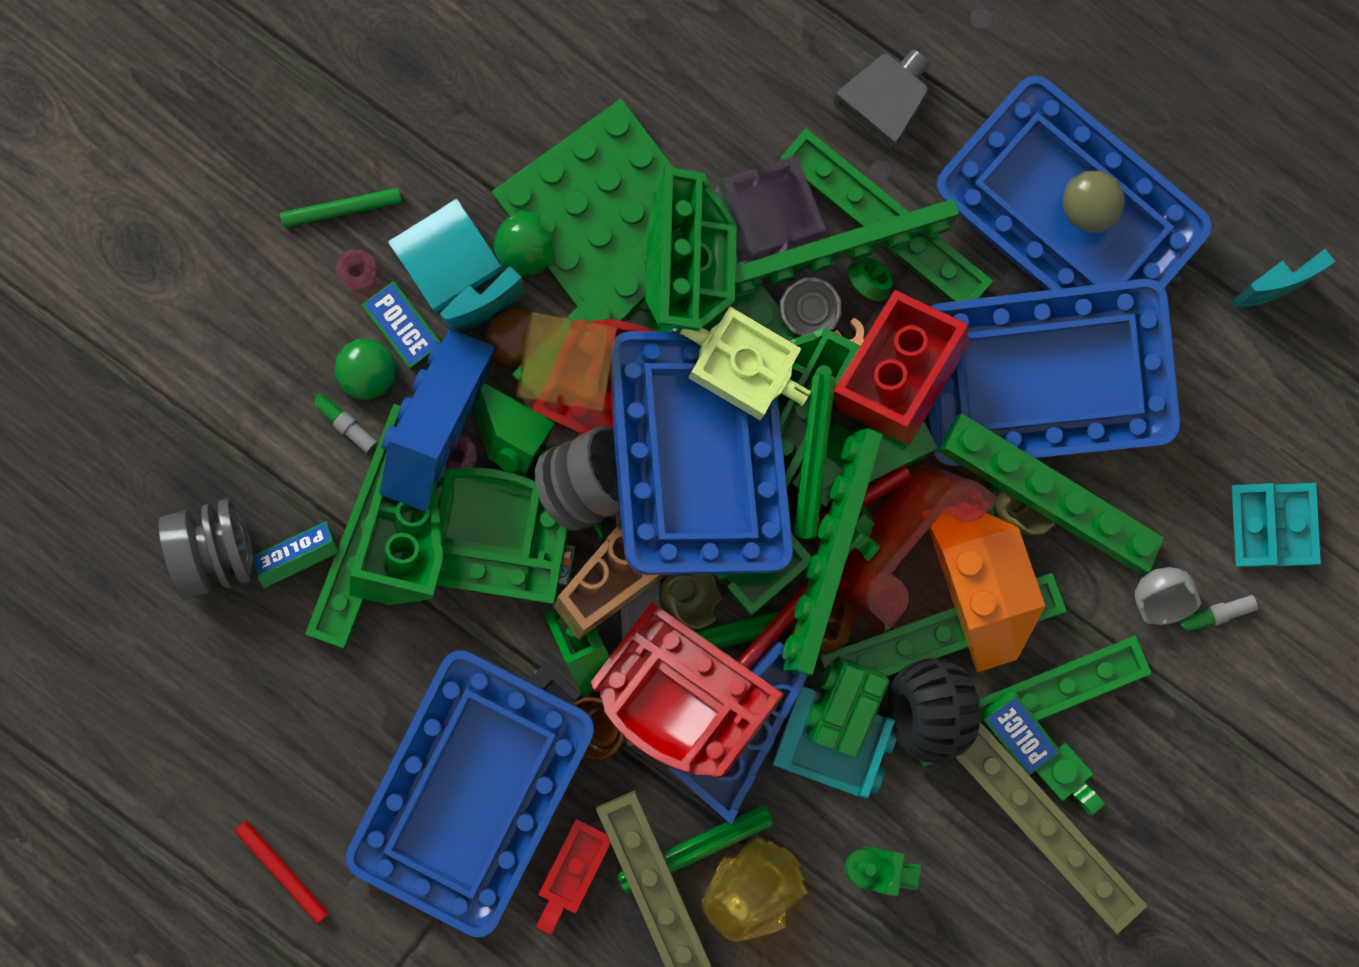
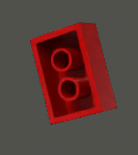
M894 290L834 389L837 411L909 446L969 346L968 324Z

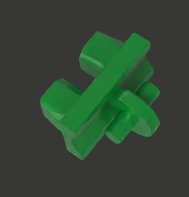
M863 846L862 850L852 852L847 858L845 874L852 884L857 885V888L898 896L899 888L918 889L921 865L904 862L903 853Z

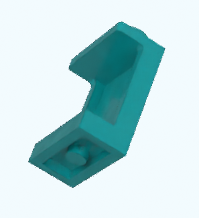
M802 686L789 712L771 765L864 799H868L870 792L877 794L885 774V770L879 768L884 752L891 754L897 740L892 729L895 720L876 714L860 753L855 758L836 749L817 744L810 739L806 733L807 727L804 724L811 704H817L821 694Z

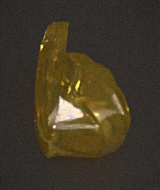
M759 837L750 840L736 858L724 857L719 864L703 897L701 907L704 916L722 937L731 942L751 940L785 928V913L797 905L807 893L802 883L805 878L798 869L800 864L791 852L784 847L779 848L772 841L766 843Z

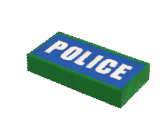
M394 281L361 304L410 370H413L429 357L435 342L441 343Z
M324 521L253 555L252 559L257 577L263 588L323 561L339 551L333 533L327 521Z
M1013 689L980 713V716L1029 776L1061 753Z

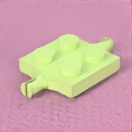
M732 307L728 308L721 322L713 327L711 331L702 327L699 331L682 329L680 335L689 338L701 346L699 359L688 378L758 420L762 419L771 402L779 397L780 394L803 406L811 393V390L790 379L792 365L801 348Z

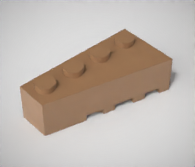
M620 523L558 596L554 608L579 640L667 575L639 574L629 566L625 556L622 524Z

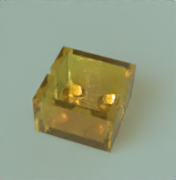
M534 312L530 314L516 397L557 403L558 395H563L561 405L603 411L617 327L577 321L574 328H570L571 319Z

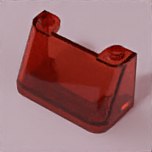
M922 464L913 468L910 471L913 478L898 486L872 516L875 525L872 527L870 537L879 545L880 550L870 561H867L863 554L855 547L847 555L837 593L845 598L848 607L880 634L889 630L904 613L909 601L907 588L891 573L944 510L961 522L970 523L981 518L998 499L984 486L974 480L933 465Z

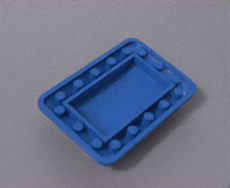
M1034 75L1022 80L948 163L937 179L936 188L942 200L945 202L954 199L959 216L1045 290L1138 279H1153L1165 288L1211 233L1212 224L1210 217L1201 207L1051 81L1042 76ZM1084 171H1103L1115 177L1122 186L1125 195V206L1121 218L1115 226L1101 233H1085L1070 224L1063 211L1062 199L1066 184Z
M1138 279L938 303L930 306L968 324L969 346L929 412L931 436L938 447L934 455L945 465H960L938 451L954 417L961 413L1034 458L1158 446L1170 443L1177 437L1180 431L1181 420L1169 300L1166 289L1159 282L1153 279Z
M630 331L618 335L610 346V380L621 524L625 556L629 566L634 571L644 575L741 574L781 571L789 564L793 548L778 398L771 402L765 415L761 420H758L688 378L699 359L701 346L689 338L680 335V332Z
M459 650L447 655L428 688L347 849L345 857L348 869L352 874L467 935L484 937L492 933L498 925L594 734L592 718L581 708L472 652Z

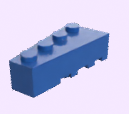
M449 329L442 344L439 342L434 343L427 364L430 365L428 370L420 369L412 392L415 393L412 398H404L397 416V420L400 422L397 427L390 425L383 439L382 449L387 450L379 494L426 512L432 499L431 493L434 480L440 482L446 469L445 464L452 446L456 447L467 415L470 416L480 388L489 375L495 346Z
M777 641L750 671L783 693L784 696L723 778H713L711 775L685 773L665 765L731 825L746 793L756 778L757 771L775 741L774 738L787 717L808 676L796 675L783 670L786 661L783 659L784 645Z

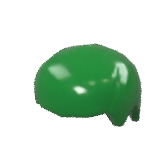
M520 210L508 216L500 225L493 241L496 257L505 269L510 266L523 277H531L543 272L553 258V234L551 231H546L541 227L539 214Z
M358 338L345 344L336 356L334 375L340 388L345 393L355 399L370 401L385 395L394 384L397 365L391 352L381 342L368 338Z

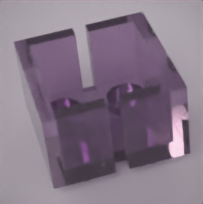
M797 155L764 165L759 172L754 168L722 178L714 190L737 224L736 257L740 265L777 254L779 251L783 252L816 242L826 231Z

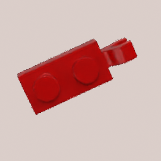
M577 819L575 820L538 894L548 899L549 902L536 928L551 935L564 908L576 914L611 844L607 834Z

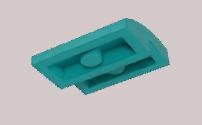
M457 199L389 241L393 251L434 313L449 305L468 284L474 289L503 271L500 263Z
M1324 249L1293 273L1282 260L1231 302L1238 308L1276 300L1299 289L1336 261Z
M509 266L482 295L478 294L468 284L440 313L446 329L463 333L490 322L498 312L510 309L526 295L522 277Z
M1316 483L1232 485L1236 567L1321 565Z

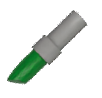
M317 394L315 407L333 423L332 426L342 435L349 437L366 454L371 452L378 442L356 423L357 420L347 411H343L324 395Z
M1250 595L1225 604L1221 602L1209 606L1208 609L1194 613L1180 620L1179 623L1188 631L1201 629L1213 624L1217 626L1229 622L1232 618L1257 611L1258 606L1254 596Z

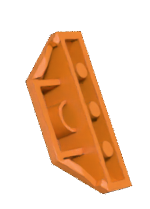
M966 503L925 515L924 518L976 672L978 673L1017 660L1045 608V603L1019 528Z

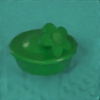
M866 257L849 265L847 271L849 280L862 296L875 302L884 301L888 298L893 281L890 272L881 262L871 257Z

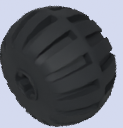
M927 658L909 664L896 675L890 686L888 711L890 714L889 718L895 720L892 729L897 738L896 741L905 753L924 762L941 763L962 755L973 745L980 728V703L975 685L963 668L947 660Z

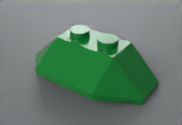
M667 166L662 171L648 221L645 300L658 325L699 331L735 302L737 224L720 197L710 187L711 182L705 173Z
M826 328L790 340L789 342L801 348L792 365L790 379L811 390L812 377L815 374L831 375L835 378V389L860 345ZM783 394L777 397L787 490L802 468L810 395L803 406H800V404ZM834 394L831 414L836 407Z

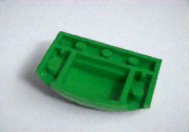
M488 468L445 470L440 482H437L443 563L436 587L508 597L522 601L555 604L568 529L560 526L549 516L540 501L535 481L511 472Z

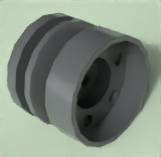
M610 425L598 426L579 435L573 441H566L560 446L548 449L538 459L535 467V485L540 501L549 516L560 526L568 530H583L592 524L602 522L607 517L620 514L614 429Z
M230 498L219 500L218 516L212 505H203L201 509L202 525L199 526L188 510L161 516L159 519V535L165 562L176 592L184 601L210 594L212 591V573H216L219 581L226 589L232 588L234 585L233 570L241 584L250 583L254 580L253 549L244 520L240 518L237 508Z

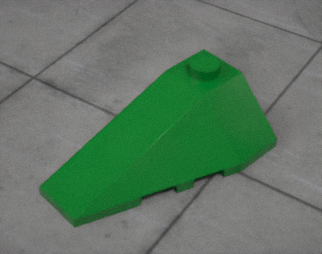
M385 455L351 571L349 595L387 605L433 599L443 563L437 481L434 480L431 493L432 499L426 512L383 496L379 492L386 460Z

